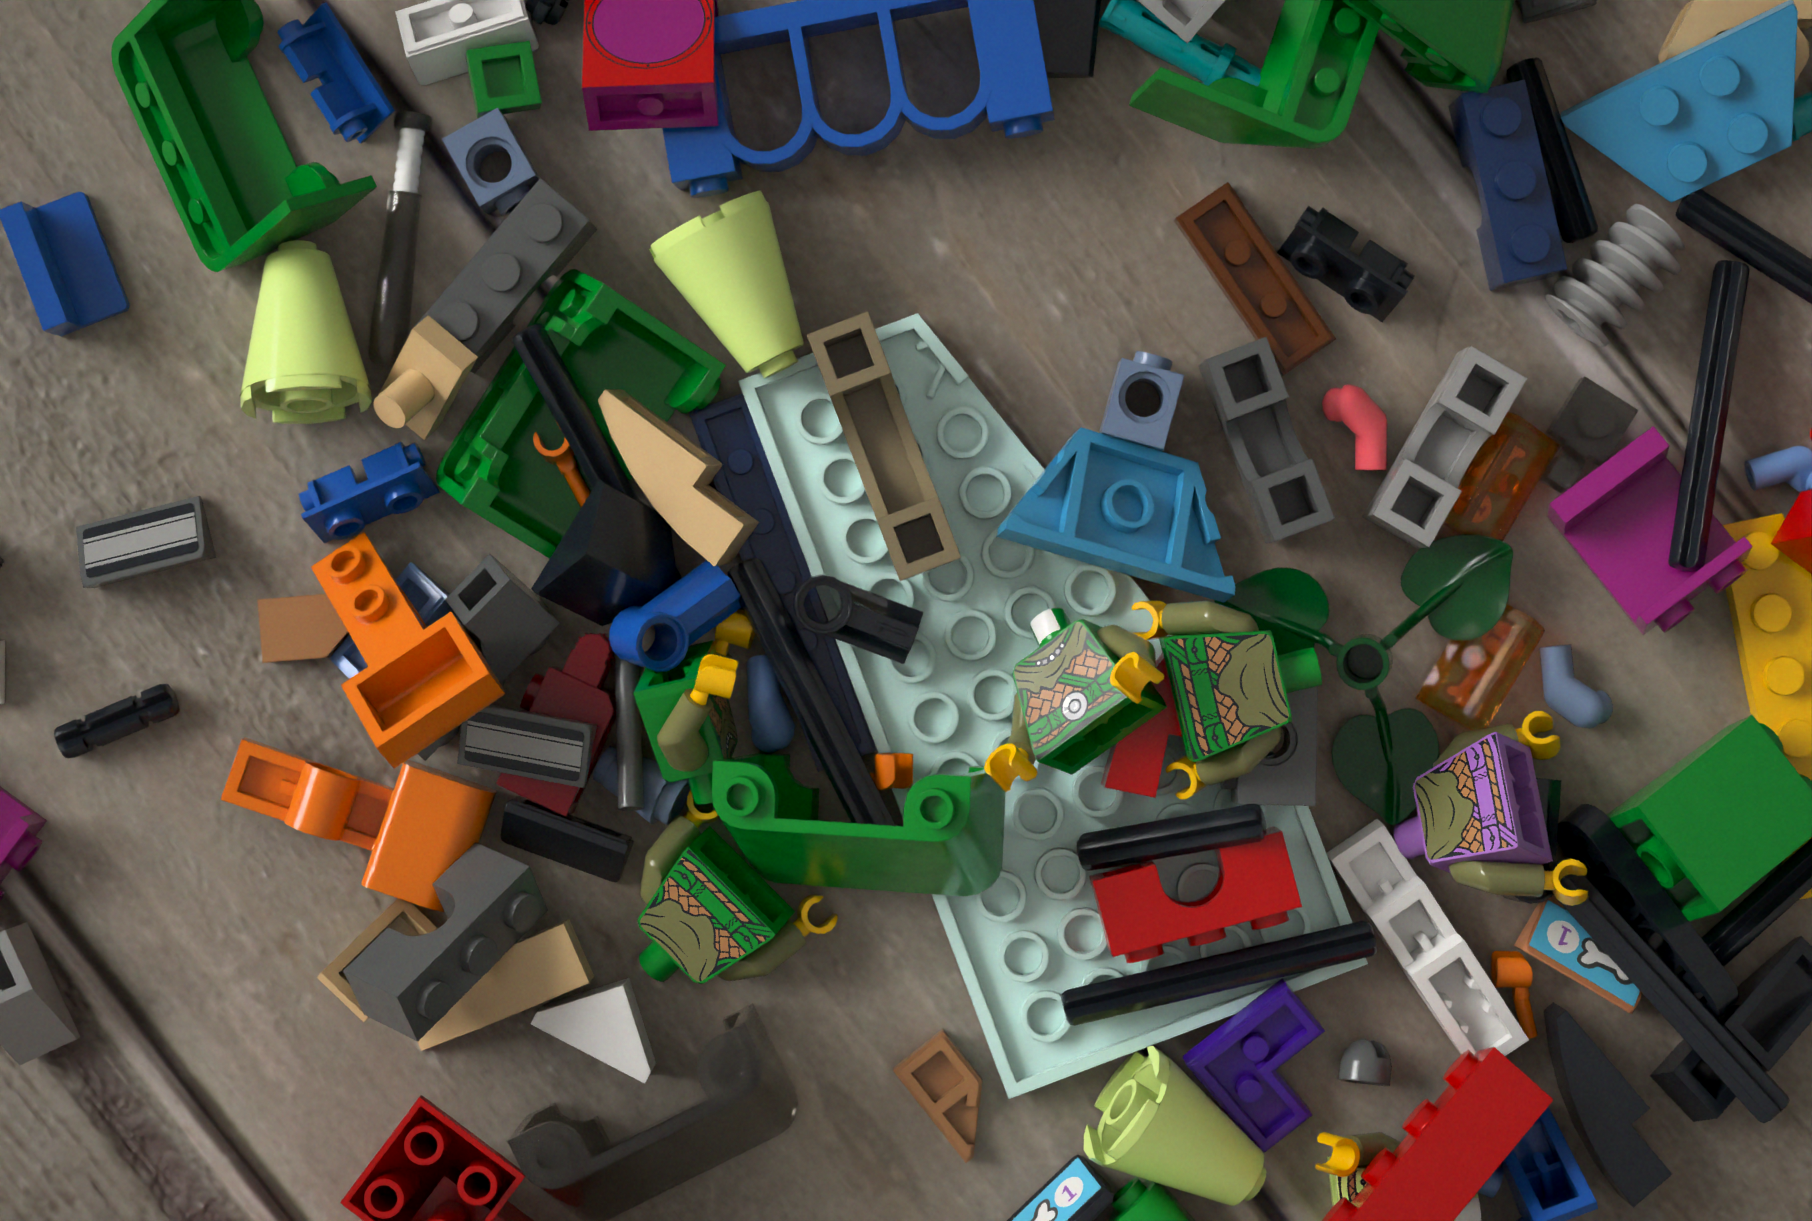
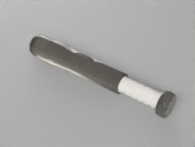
M399 111L394 116V128L399 130L400 136L398 141L399 150L397 151L398 159L396 161L393 191L388 193L385 229L368 347L370 361L376 365L386 367L394 366L410 332L417 236L422 195L418 194L417 188L419 187L424 135L430 133L433 126L431 116L417 112Z

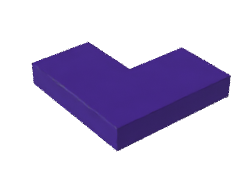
M1281 978L1182 1057L1186 1066L1235 1123L1265 1153L1313 1116L1307 1104L1277 1069L1323 1034L1325 1030L1292 988Z

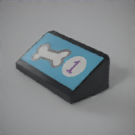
M1075 1155L1007 1221H1093L1114 1201V1195L1110 1184L1081 1155Z

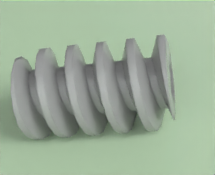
M1634 204L1626 211L1628 223L1616 222L1608 229L1610 242L1598 240L1590 247L1592 260L1580 258L1572 265V273L1575 279L1562 276L1554 283V291L1557 297L1545 294V300L1550 308L1571 330L1582 338L1601 347H1606L1609 344L1601 328L1604 322L1619 329H1624L1628 325L1619 309L1622 304L1637 311H1642L1646 307L1637 291L1641 285L1655 293H1660L1664 289L1655 272L1659 267L1673 275H1678L1682 271L1673 253L1677 249H1685L1683 241L1667 222L1643 205Z

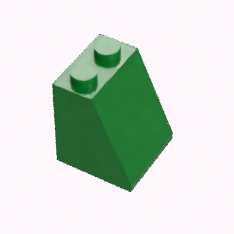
M1753 715L1725 727L1607 814L1688 921L1721 912L1812 837V780L1796 771L1783 754L1784 748L1779 737L1768 726L1759 723Z

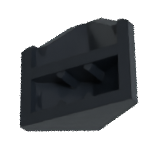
M599 479L531 589L537 595L601 626L611 624L622 610L630 606H644L674 584L677 572L671 526L655 508Z

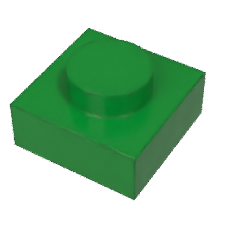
M530 41L466 50L465 57L477 118L496 108H499L503 114L540 109L542 101Z

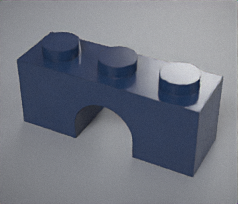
M1525 80L1490 87L1487 93H1476L1473 91L1462 93L1448 107L1462 168L1470 167L1479 193L1482 220L1481 226L1476 231L1490 291L1551 278L1567 270Z

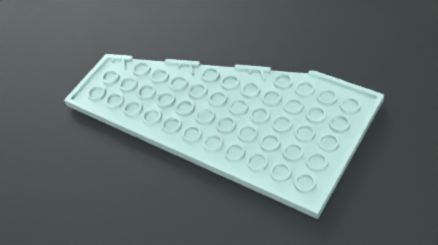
M918 313L877 328L875 331L891 370L920 453L961 555L959 560L903 581L899 580L814 353L797 358V363L764 379L760 372L738 381L811 576L820 574L832 576L840 581L924 612L914 643L904 664L836 639L878 753L913 754V785L929 775L967 774L969 767L985 766V762L990 754L1001 745L1007 744L1011 735L1014 696L1017 693L1012 673L1018 662L1039 648L1030 628L1031 621L1038 614L1048 609L1061 608L1066 612L1071 623L1076 620L1085 619L1101 627L1117 625L1131 633L1148 632L1153 624L1152 615L1148 610H1132L1134 603L1150 600L1130 575L996 537L998 527L1045 469L1031 455ZM816 586L828 621L836 617L840 610V597L836 590L830 586ZM1159 639L1147 640L1154 646L1155 658L1157 660L1162 653ZM1171 734L1168 736L1156 798L1105 788L1101 785L1110 748L1073 775L1039 763L1037 760L1033 764L1038 773L1036 778L1027 782L1018 775L1012 782L1011 790L1005 794L1003 862L999 878L992 887L977 895L951 896L932 894L1008 1099L1234 1015L1281 978L1295 992L1367 965L1366 958L1080 1025H1070L1066 1020L1061 1000L1062 993L1065 990L1352 923L1309 806L1260 805L1266 820V829L1275 826L1283 833L1302 907L1287 911L1289 921L1258 930H1252L1249 921L1224 927L1227 936L1224 939L1204 945L1189 946L1187 938L1162 944L1164 954L1158 957L1135 963H1127L1124 954L1112 957L1108 949L1089 876L1131 864L1092 871L1084 870L1079 862L1076 846L1080 836L1089 832L1243 805L1231 801V789H1221L1220 783L1211 786L1207 785L1188 799L1181 800L1177 798L1175 793L1190 786L1191 780L1188 773L1182 769H1174L1169 773L1165 771L1166 766L1186 755L1182 737ZM1271 751L1267 756L1274 755V752ZM892 788L904 820L905 800L911 788ZM1215 850L1152 860L1156 864L1165 894L1178 901L1189 902L1204 897L1213 889L1218 878L1219 866Z

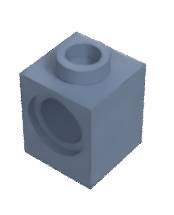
M499 108L442 138L479 207L487 214L497 209L501 216L510 214L540 179L507 118ZM494 152L509 154L512 160V167L508 176L496 183L483 181L480 173L483 160Z
M1136 351L1133 361L1122 358L1116 368L1099 433L1158 451L1164 450L1184 378L1183 374L1170 371L1173 361L1141 351ZM1143 382L1155 388L1160 402L1158 410L1154 415L1140 417L1128 409L1125 402V394L1130 385Z

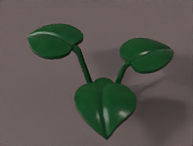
M1477 534L1444 537L1433 541L1430 547L1420 548L1407 562L1401 575V587L1404 594L1420 607L1383 639L1372 634H1361L1353 637L1343 645L1329 635L1320 632L1319 630L1327 622L1330 613L1327 595L1319 582L1310 574L1290 567H1277L1256 573L1235 584V595L1224 603L1216 600L1214 602L1251 615L1257 623L1259 630H1271L1277 655L1313 647L1315 650V643L1322 645L1329 650L1331 655L1337 657V671L1343 682L1354 689L1365 690V695L1369 698L1376 716L1368 714L1357 715L1349 719L1340 728L1333 741L1332 763L1340 782L1354 797L1373 809L1388 824L1396 825L1415 810L1416 801L1413 785L1418 776L1433 768L1434 762L1439 757V741L1432 723L1423 712L1414 708H1402L1387 714L1386 705L1378 690V685L1384 681L1392 668L1393 656L1390 648L1426 616H1428L1432 628L1439 635L1451 640H1472L1490 631L1503 615L1509 599L1513 549L1502 540Z

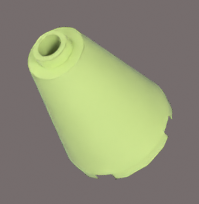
M759 190L720 205L721 210L709 216L701 218L699 215L652 243L649 250L657 266L744 371L749 373L759 369L765 379L797 363L798 359L793 351L803 346L804 342L769 202L766 201L762 191Z
M304 240L287 241L278 246V251L266 257L240 393L241 410L249 417L257 419V407L272 410L274 423L314 424L332 422L346 418L345 406L359 402L360 413L368 410L372 403L371 388L330 255L324 251L317 250V245L313 242Z
M1148 1046L1149 1056L1144 1057L1138 1052L1130 1055L1113 1073L1094 1105L1104 1113L1097 1130L1088 1124L1086 1126L1084 1152L1088 1158L1101 1166L1229 1206H1235L1243 1200L1249 1201L1254 1198L1262 1188L1267 1173L1266 1168L1263 1167L1264 1153L1166 1053L1154 1046Z

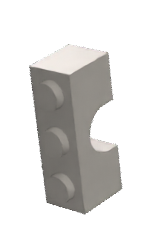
M1472 346L1457 352L1362 517L1416 549L1430 547L1462 492L1458 487L1469 464L1483 443L1490 436L1495 435L1527 378Z

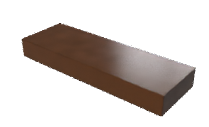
M1229 182L1175 218L1174 222L1256 340L1267 337L1281 377L1336 340Z

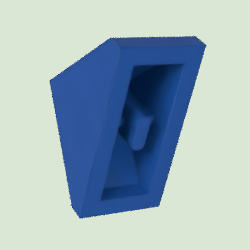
M1548 1106L1501 1163L1519 1214L1526 1221H1567L1598 1209L1597 1201Z

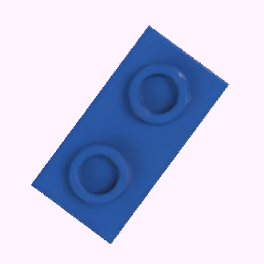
M327 2L321 4L303 25L296 19L278 30L277 34L282 40L278 47L286 55L302 82L305 83L319 78L322 86L316 87L310 95L328 121L334 135L341 134L346 142L357 138L359 143H363L395 111Z
M401 441L362 459L361 461L368 480L359 484L350 465L308 482V490L299 493L301 504L305 512L301 513L303 520L323 543H327L334 539L342 540L353 537L360 533L365 525L390 514H402L412 511L424 499L440 493L437 485L423 468L426 462L416 442L405 446Z

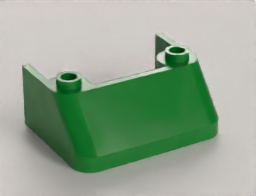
M151 0L114 39L111 50L113 69L201 262L208 269L219 272L242 265L277 249L284 242L297 240L334 223L377 188L372 175L340 184L335 175L320 163L311 162L297 167L247 57L257 47L264 26L261 9L254 0Z
M1285 0L1260 72L1261 79L1258 87L1231 77L1218 79L1207 86L1160 67L1133 93L1129 106L1221 143L1306 149L1320 148L1338 137L1347 126L1379 28L1341 0Z

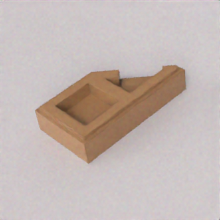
M326 594L257 599L263 663L331 657L349 634Z
M942 1029L893 1067V1071L965 1163H967L974 1157L983 1081L944 1029Z

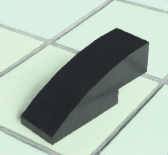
M1802 936L1791 940L1737 987L1739 993L1738 1002L1718 1019L1766 1072L1770 1071L1812 1022V946ZM1684 1039L1650 1075L1693 1122L1718 1119L1736 1098L1731 1090Z
M1553 1002L1544 1010L1548 1049L1559 1091L1573 1126L1592 1160L1617 1194L1634 1208L1672 1175L1670 1170L1631 1126L1650 1107L1567 1010Z

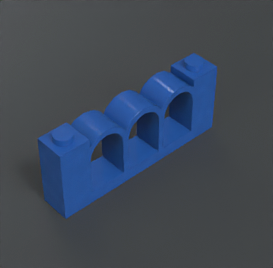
M801 0L715 17V79L718 97V126L662 128L671 181L681 191L690 189L692 198L709 197L728 192L727 182L743 179L740 162L760 172H781L799 165L813 151L818 137L829 148L845 155L867 156L885 149L900 134L905 121L917 132L934 139H956L971 133L987 117L991 131L1004 130L1005 138L1007 139L1027 137L1043 132L1042 122L1055 119L1034 1ZM969 7L980 69L979 90L974 101L963 112L951 117L929 116L920 112L909 100L895 21ZM879 24L891 88L890 106L885 118L874 129L861 134H843L831 129L823 120L808 38ZM790 41L802 104V121L796 135L786 145L772 151H755L741 145L736 136L721 54Z

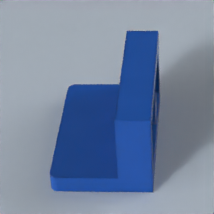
M76 192L37 208L21 201L0 209L1 222L43 331L64 336L128 311L130 307L129 301L89 197L85 193Z

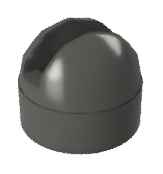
M1359 1039L1353 1041L1344 1050L1340 1063L1339 1080L1368 1085L1390 1086L1392 1065L1390 1055L1385 1046L1374 1040Z

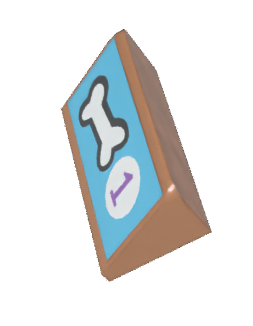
M1554 896L1538 903L1514 946L1619 1008L1633 1014L1640 1001L1642 992Z

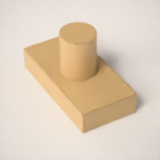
M428 315L412 329L382 389L374 399L373 405L376 414L388 426L401 428L407 425L425 440L442 423L478 357Z

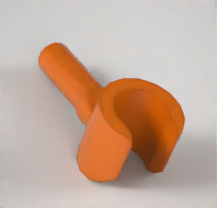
M535 432L533 437L535 448L546 462L557 465L581 508L591 492L577 468L578 464L574 458L575 454L568 441L564 438V443L559 449L547 450L541 437Z
M876 753L875 773L869 774L877 789L911 788L913 785V754Z
M1494 951L1491 955L1492 983L1495 988H1512V998L1519 1025L1528 1039L1534 1038L1538 1034L1529 999V988L1531 987L1533 977L1532 968L1522 953L1518 951Z

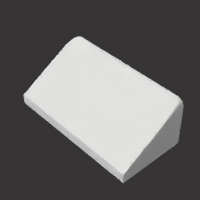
M430 0L395 11L406 58L420 85H428L468 72L465 57L466 50L530 41L532 51L538 49L539 46L525 0Z

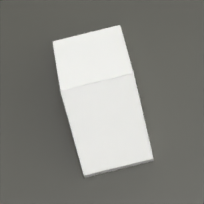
M629 978L544 1004L531 1022V1025L644 1084L656 1064Z

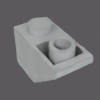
M28 922L0 932V1045L20 1066L80 1038Z

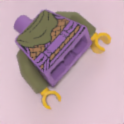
M1534 711L1524 719L1522 728L1515 729L1512 724H1504L1465 731L1456 735L1434 762L1433 768L1418 776L1415 780L1413 790L1418 816L1402 821L1394 827L1395 842L1402 855L1407 859H1413L1425 854L1431 866L1449 872L1458 884L1487 893L1506 896L1540 897L1544 890H1553L1557 900L1565 905L1574 906L1584 902L1588 897V891L1581 889L1567 890L1560 884V880L1566 875H1587V868L1583 863L1575 859L1563 860L1557 864L1553 871H1544L1542 865L1553 860L1532 757L1539 760L1550 759L1560 751L1561 744L1560 737L1557 735H1551L1546 738H1536L1533 735L1538 732L1551 730L1553 728V718L1544 711Z

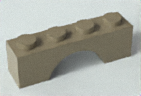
M867 311L807 334L899 580H906L961 559L941 502L909 424L869 312Z

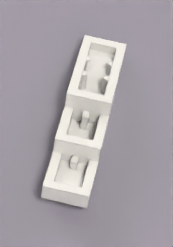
M1378 819L1374 820L1326 853L1330 863L1373 928L1461 1055L1467 1050L1475 1055L1479 1050L1495 1047L1506 1056L1529 1041L1465 940L1455 931L1426 884L1416 875L1381 821Z

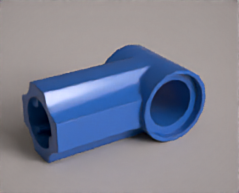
M706 560L644 606H630L622 610L614 618L609 629L610 645L613 652L620 659L656 672L671 670L677 667L684 659L689 645L741 608L739 603V597L741 596L731 578L719 566L714 567ZM653 625L655 639L652 646L644 652L642 647L643 636L647 629Z

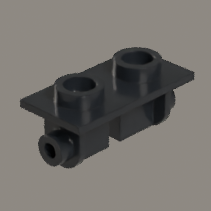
M1308 205L1295 224L1293 231L1277 251V254L1290 261L1299 273L1308 278L1317 279L1343 296L1352 308L1361 313L1370 314L1380 322H1383L1408 292L1406 289L1415 277V275L1405 269L1408 264L1407 262L1394 256L1372 240L1366 243L1359 256L1350 251L1349 248L1359 232L1329 213L1324 207L1318 212Z

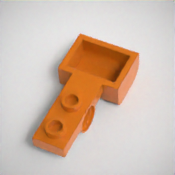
M362 532L311 566L315 576L368 665L367 668L341 684V687L375 747L394 769L506 694L482 653L452 612H449L430 626H426L409 598L397 583L376 546L365 532Z
M243 738L241 739L220 800L282 820L286 825L304 833L328 840L344 841L370 850L372 853L361 882L362 886L425 908L444 912L432 884L475 842L479 843L497 790L411 760L403 763L395 787L392 788L272 746Z

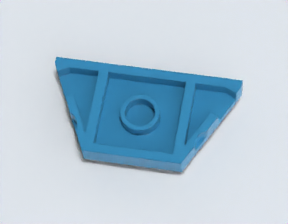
M1788 0L1562 111L1561 119L1565 127L1671 203L1792 146L1797 7L1793 0Z
M1081 427L1069 438L998 527L996 537L1224 603L1235 595L1236 586L1233 576H1224L1215 543L1221 539L1214 514L1206 505L1205 494L1207 490L1198 462Z

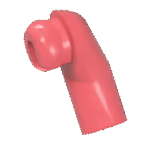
M1347 384L1342 389H1329L1323 397L1322 410L1329 421H1343L1355 434V470L1386 471L1387 418L1385 413L1360 387Z

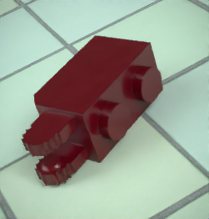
M585 633V636H579V641L575 642L576 648L571 650L563 669L558 666L549 667L545 677L535 673L520 704V708L530 712L597 724L586 785L616 721L615 692L603 687L613 666L611 661L614 659V652L607 633L603 635L602 633ZM502 772L496 782V785L564 816L574 813L585 789Z

